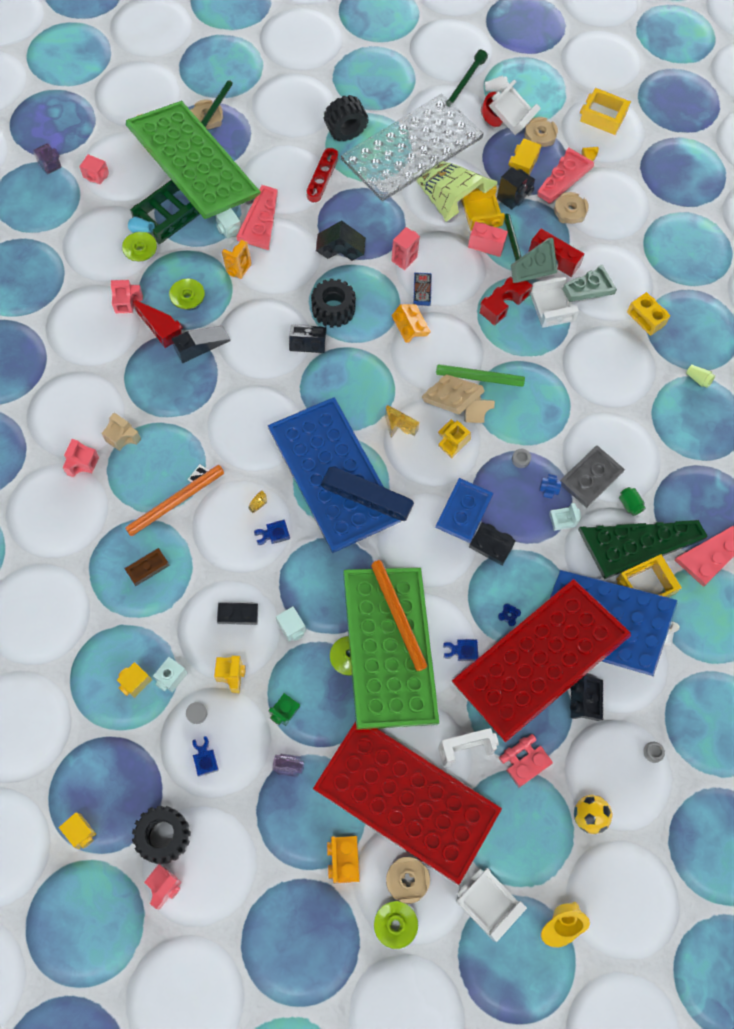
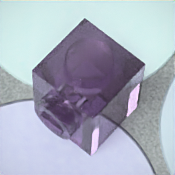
M48 143L33 150L37 162L47 175L62 168L57 150L55 148L52 149Z

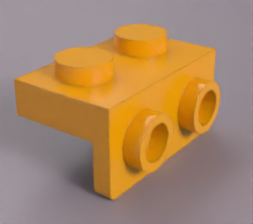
M400 304L392 314V318L406 343H409L413 337L428 336L431 332L416 304Z

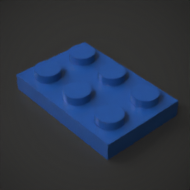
M459 478L435 528L471 543L494 493Z

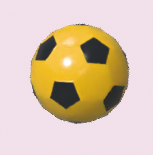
M597 795L582 797L575 805L573 813L579 828L590 834L603 833L609 828L613 817L611 806L605 799Z

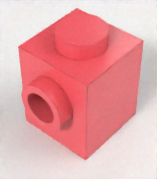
M89 154L79 166L83 178L100 185L109 174L106 161Z

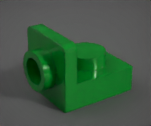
M284 693L274 707L268 710L271 715L270 719L277 725L282 723L286 726L301 705Z

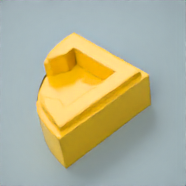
M599 147L582 148L581 153L584 157L594 161Z

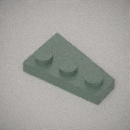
M553 238L546 239L511 264L513 283L557 273Z
M603 265L598 266L594 271L587 272L583 277H577L569 281L562 288L569 302L614 295L617 291Z

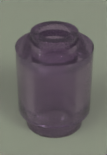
M281 753L280 755H275L272 771L277 772L278 775L298 778L299 774H303L305 762L301 761V756Z

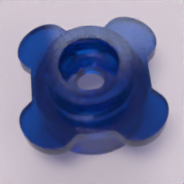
M504 604L502 613L498 614V619L507 622L511 627L515 626L517 617L521 616V611L510 604Z

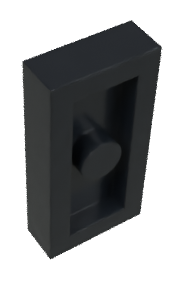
M218 603L217 624L257 625V603Z

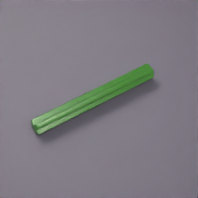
M438 364L436 368V374L442 376L447 374L456 378L523 387L525 384V377L441 364Z

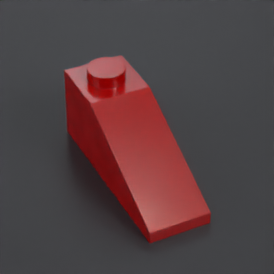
M137 300L133 301L136 312L164 348L173 344L171 338L182 334L181 330L183 328L178 320L175 321L170 315Z

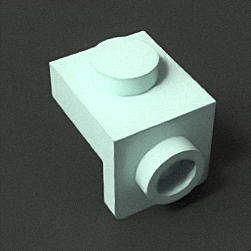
M571 503L568 508L551 510L549 513L554 531L576 527L581 519V512L579 508H576L575 503Z

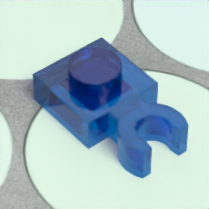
M285 519L266 524L267 530L257 529L254 531L255 536H263L262 539L257 540V545H263L267 540H270L271 544L290 539Z
M477 639L457 640V645L451 642L443 643V648H450L451 653H444L443 658L450 659L456 655L458 661H476L479 658Z
M204 736L205 742L202 746H198L195 739L192 741L193 747L198 751V754L193 755L198 777L219 771L214 750H207L209 740L206 736Z

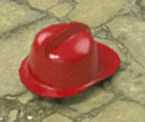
M497 92L488 93L481 105V114L484 120L493 127H499L503 123L489 107L493 102L492 97Z

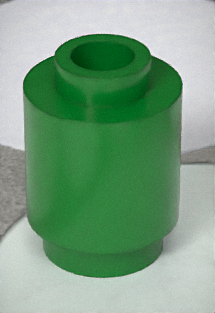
M627 487L620 492L621 496L619 499L627 512L631 513L632 516H636L646 509L644 506L645 502L636 488L631 489Z

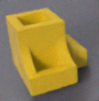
M450 419L438 431V434L443 438L438 446L451 458L471 440V432L458 420L454 422Z
M216 657L214 674L216 682L227 683L230 686L231 693H240L241 677H245L246 665H243L241 657Z

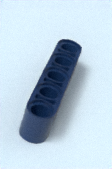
M335 467L328 468L320 484L324 489L400 521L407 520L414 505V502L406 496Z

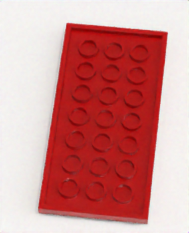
M573 579L455 677L452 683L506 743L631 636V633Z
M356 721L313 787L314 791L458 886L502 810L498 805L380 730H356Z

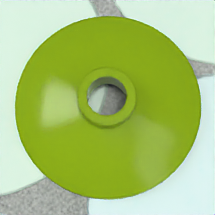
M146 232L132 233L122 243L124 255L132 261L148 260L157 250L155 238Z
M189 278L175 282L169 291L171 302L180 309L197 307L202 303L205 296L202 284L197 280Z
M345 636L338 639L331 647L330 662L333 668L340 674L352 676L350 657L346 655V652L350 651L349 638Z
M399 901L383 905L376 913L374 919L376 937L384 946L391 949H401L411 944L418 932V919L413 909ZM394 920L400 923V927L397 930H394L391 926Z

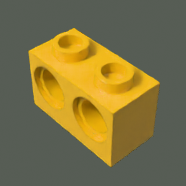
M647 292L631 302L627 313L650 336L663 328L671 316Z

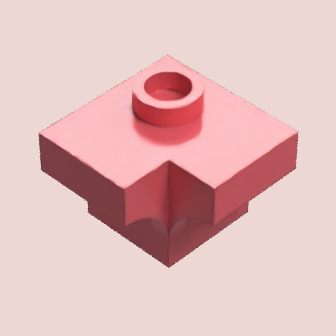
M111 280L112 305L115 313H133V301H143L140 285H131L129 280Z
M72 439L64 454L66 461L63 469L71 477H75L79 472L92 474L99 456L95 449Z
M160 864L144 881L152 891V900L149 904L155 909L160 910L169 898L173 899L181 889L179 885L182 882Z

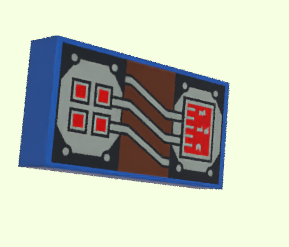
M414 272L413 304L431 306L432 273Z

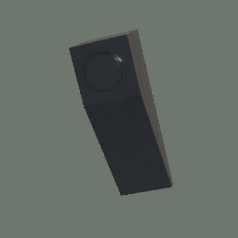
M223 326L191 330L171 338L174 350L182 364L230 341Z

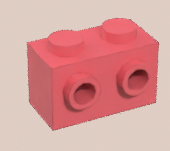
M475 222L470 234L468 248L501 257L508 231Z

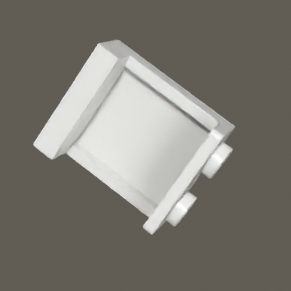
M515 80L511 83L507 81L501 87L502 92L498 91L492 97L493 102L489 105L514 135L520 132L541 109L538 104H535L532 108L513 88V85L516 83Z
M556 277L532 284L533 287L530 295L542 328L576 321L579 313L578 307L572 306V303L568 301L562 290L567 281L566 277Z
M491 728L442 740L438 750L443 768L453 765L456 760L454 752L484 745L487 756H491L497 750L496 746L499 745L496 733H492Z
M480 868L472 877L474 882L469 887L464 885L457 893L459 898L456 902L494 942H497L527 907L521 901L518 902L490 873L491 871L488 868L484 871Z

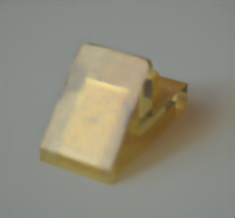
M389 405L386 406L385 418L390 437H393L398 428L406 434L415 436L419 429V422Z

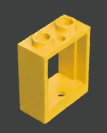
M595 88L592 94L589 93L586 99L587 104H583L580 110V114H582L580 122L616 135L628 112L631 101ZM593 103H597L617 111L618 114L615 118H612L590 108Z
M658 555L622 572L616 579L617 585L633 588L628 579L652 568L665 589V592L659 594L660 596L669 598L682 588L662 555Z

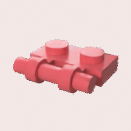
M530 734L528 737H522L518 744L512 748L508 747L504 750V754L499 756L502 764L510 761L513 765L506 771L519 788L553 764L541 746L535 750L531 747V744L537 741L533 734ZM524 750L527 756L519 761L516 755Z

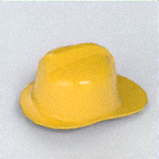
M577 902L558 905L553 912L552 919L542 928V941L550 947L559 948L566 946L589 928L590 920L586 914L582 913Z

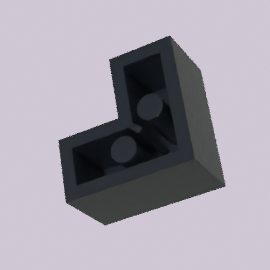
M511 167L501 176L497 200L512 210L519 206L527 195L530 196L532 194L535 179L523 170H516Z
M341 220L317 234L316 251L327 259L341 253L353 261L364 255L366 237Z

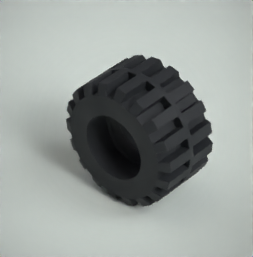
M352 95L338 97L335 101H332L327 106L326 111H324L323 117L331 136L335 140L337 139V141H347L358 137L367 127L369 121L361 101Z
M331 278L330 281L323 280L322 284L318 283L317 288H314L311 294L314 318H317L318 323L322 322L323 326L330 325V328H333V326L338 328L341 327V324H348V321L353 319L356 307L355 291H353L352 286H348L346 281L341 282V279L336 281L334 278ZM332 300L341 302L337 306H330L326 303Z
M162 805L157 806V808L151 807L147 813L143 812L140 815L141 819L139 821L136 820V828L132 829V834L134 835L132 843L135 844L136 847L134 849L143 859L155 864H168L172 860L176 861L179 859V855L184 854L186 851L185 847L189 845L190 841L188 838L191 836L188 828L190 826L185 817L177 810L168 806L163 807ZM158 823H169L173 827L171 842L164 848H155L150 842L152 829Z

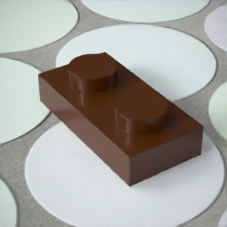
M157 548L124 569L134 585L137 586L170 565L160 549Z

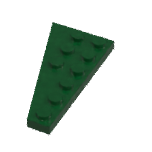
M699 520L676 521L675 523L656 522L655 524H618L607 527L600 525L589 528L583 526L578 528L604 580L658 555L665 556L705 540L708 537Z

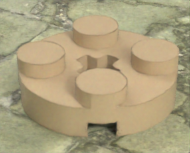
M200 100L194 104L195 107L193 109L191 108V112L200 122L213 104L212 100ZM221 106L218 107L205 127L206 129H213L222 125L223 111Z
M536 117L531 119L529 124L526 125L525 137L527 140L541 144V147L551 146L555 143L558 128L553 121L550 123L545 117Z
M575 192L563 193L556 200L554 212L558 217V221L570 224L583 222L589 209L587 200L585 198L582 199Z
M400 858L390 866L387 872V889L395 900L405 904L415 903L426 894L430 886L429 872L415 858ZM405 874H409L411 878H414V882L410 884L411 887H406V883H402Z

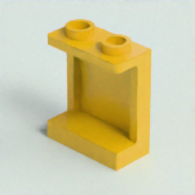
M496 185L486 193L476 188L461 199L470 231H472L475 222L484 223L495 228L503 226L505 215L501 213L498 205Z

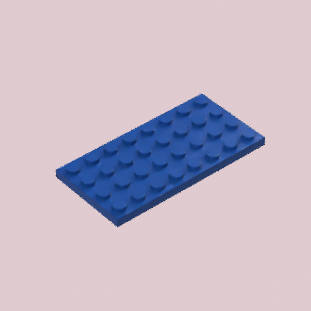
M335 397L268 425V429L332 553L401 522L393 517L332 493L320 485L328 468L335 467L384 487Z

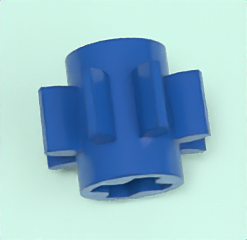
M548 474L547 478H542L539 491L543 492V497L552 499L554 495H559L561 481H557L556 475Z

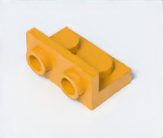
M241 240L233 248L232 252L223 249L222 256L226 272L232 277L242 279L252 265L248 243Z
M357 836L331 837V842H327V854L332 856V865H328L329 879H333V884L359 882Z

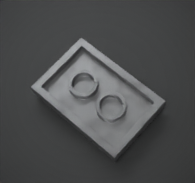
M596 445L560 480L561 486L587 508L625 469Z

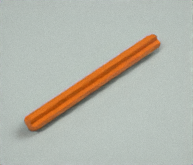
M216 465L125 527L127 533L130 536L135 535L224 474L222 467Z
M377 560L372 563L371 567L417 671H422L427 668V663L381 560Z

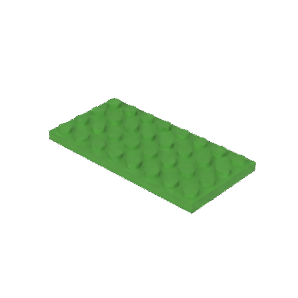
M183 101L126 120L128 129L204 219L234 208L260 195V190Z
M391 568L385 570L427 663V668L422 671H417L373 569L344 570L343 580L356 730L438 725L439 714L421 568Z

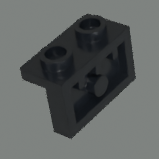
M291 325L289 351L325 353L327 327Z
M482 522L469 548L503 566L516 541L511 535L501 533L493 525Z
M583 676L570 687L571 718L601 721L603 720V680Z

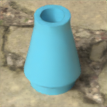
M133 217L128 222V229L132 233H152V230L155 228L153 222L139 217Z

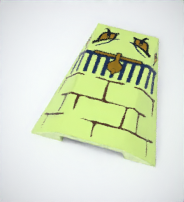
M443 161L416 179L425 194L429 196L430 201L435 204L438 212L443 215L446 222L459 213L457 202L476 188L486 193L498 184L495 180Z

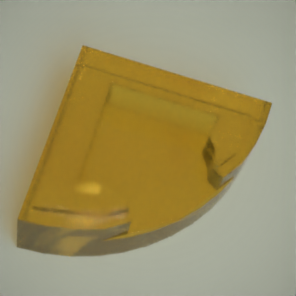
M262 490L249 504L248 509L252 513H255L267 503L266 494Z

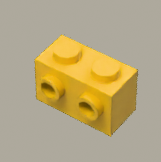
M523 138L521 144H517L514 151L515 156H511L508 166L516 170L521 169L530 175L539 157L542 145Z

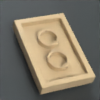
M446 374L421 397L425 403L461 414L485 391L482 385Z

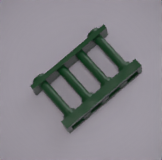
M172 180L130 209L132 218L139 217L154 223L155 228L152 231L159 245L200 215L191 202L184 205L174 196L180 189ZM167 199L179 209L173 215L160 205ZM154 208L166 218L161 224L155 222L148 215Z

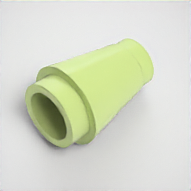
M691 365L686 372L701 387L708 388L715 378L712 371Z

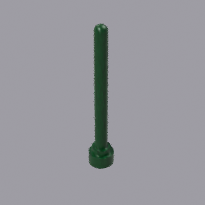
M479 49L474 55L473 64L446 102L447 108L453 105L478 66L484 64L487 60L488 54L485 50Z
M231 80L225 83L202 119L201 123L204 127L207 126L232 87L233 82Z
M507 213L505 214L504 221L514 258L517 261L521 258V253L511 217Z

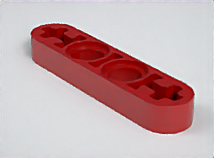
M334 148L324 150L306 191L307 199L310 202H318L323 196L338 162V152ZM322 167H329V170H328V171H323V170H321V168H322ZM317 179L324 180L323 183H316L315 181Z

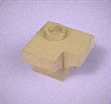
M479 396L464 410V421L484 423L485 414L488 410L494 408L495 401L484 400Z
M116 413L109 417V423L101 433L105 442L119 451L125 445H137L141 440L138 431Z

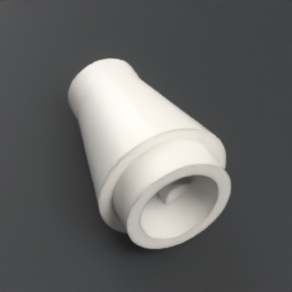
M502 75L486 81L485 91L502 92L501 87L508 81L507 76L503 77Z

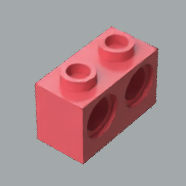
M405 227L393 239L391 261L403 270H406L418 257L420 236L415 231Z

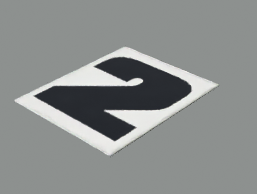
M199 464L187 480L193 482L209 470Z

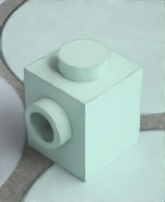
M231 208L215 215L217 229L220 234H224L227 239L238 234L241 228V221Z
M294 607L276 616V621L288 641H296L304 636L306 627Z
M168 657L153 677L157 681L155 685L165 692L168 689L170 692H173L188 673L184 667Z

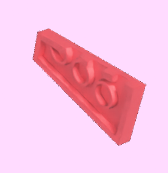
M568 147L564 157H561L557 167H554L550 177H547L538 190L537 196L551 204L594 167V162Z
M261 185L259 189L261 193L255 197L237 234V241L244 240L250 245L269 250L278 190Z
M734 526L678 556L674 561L704 587L734 557Z

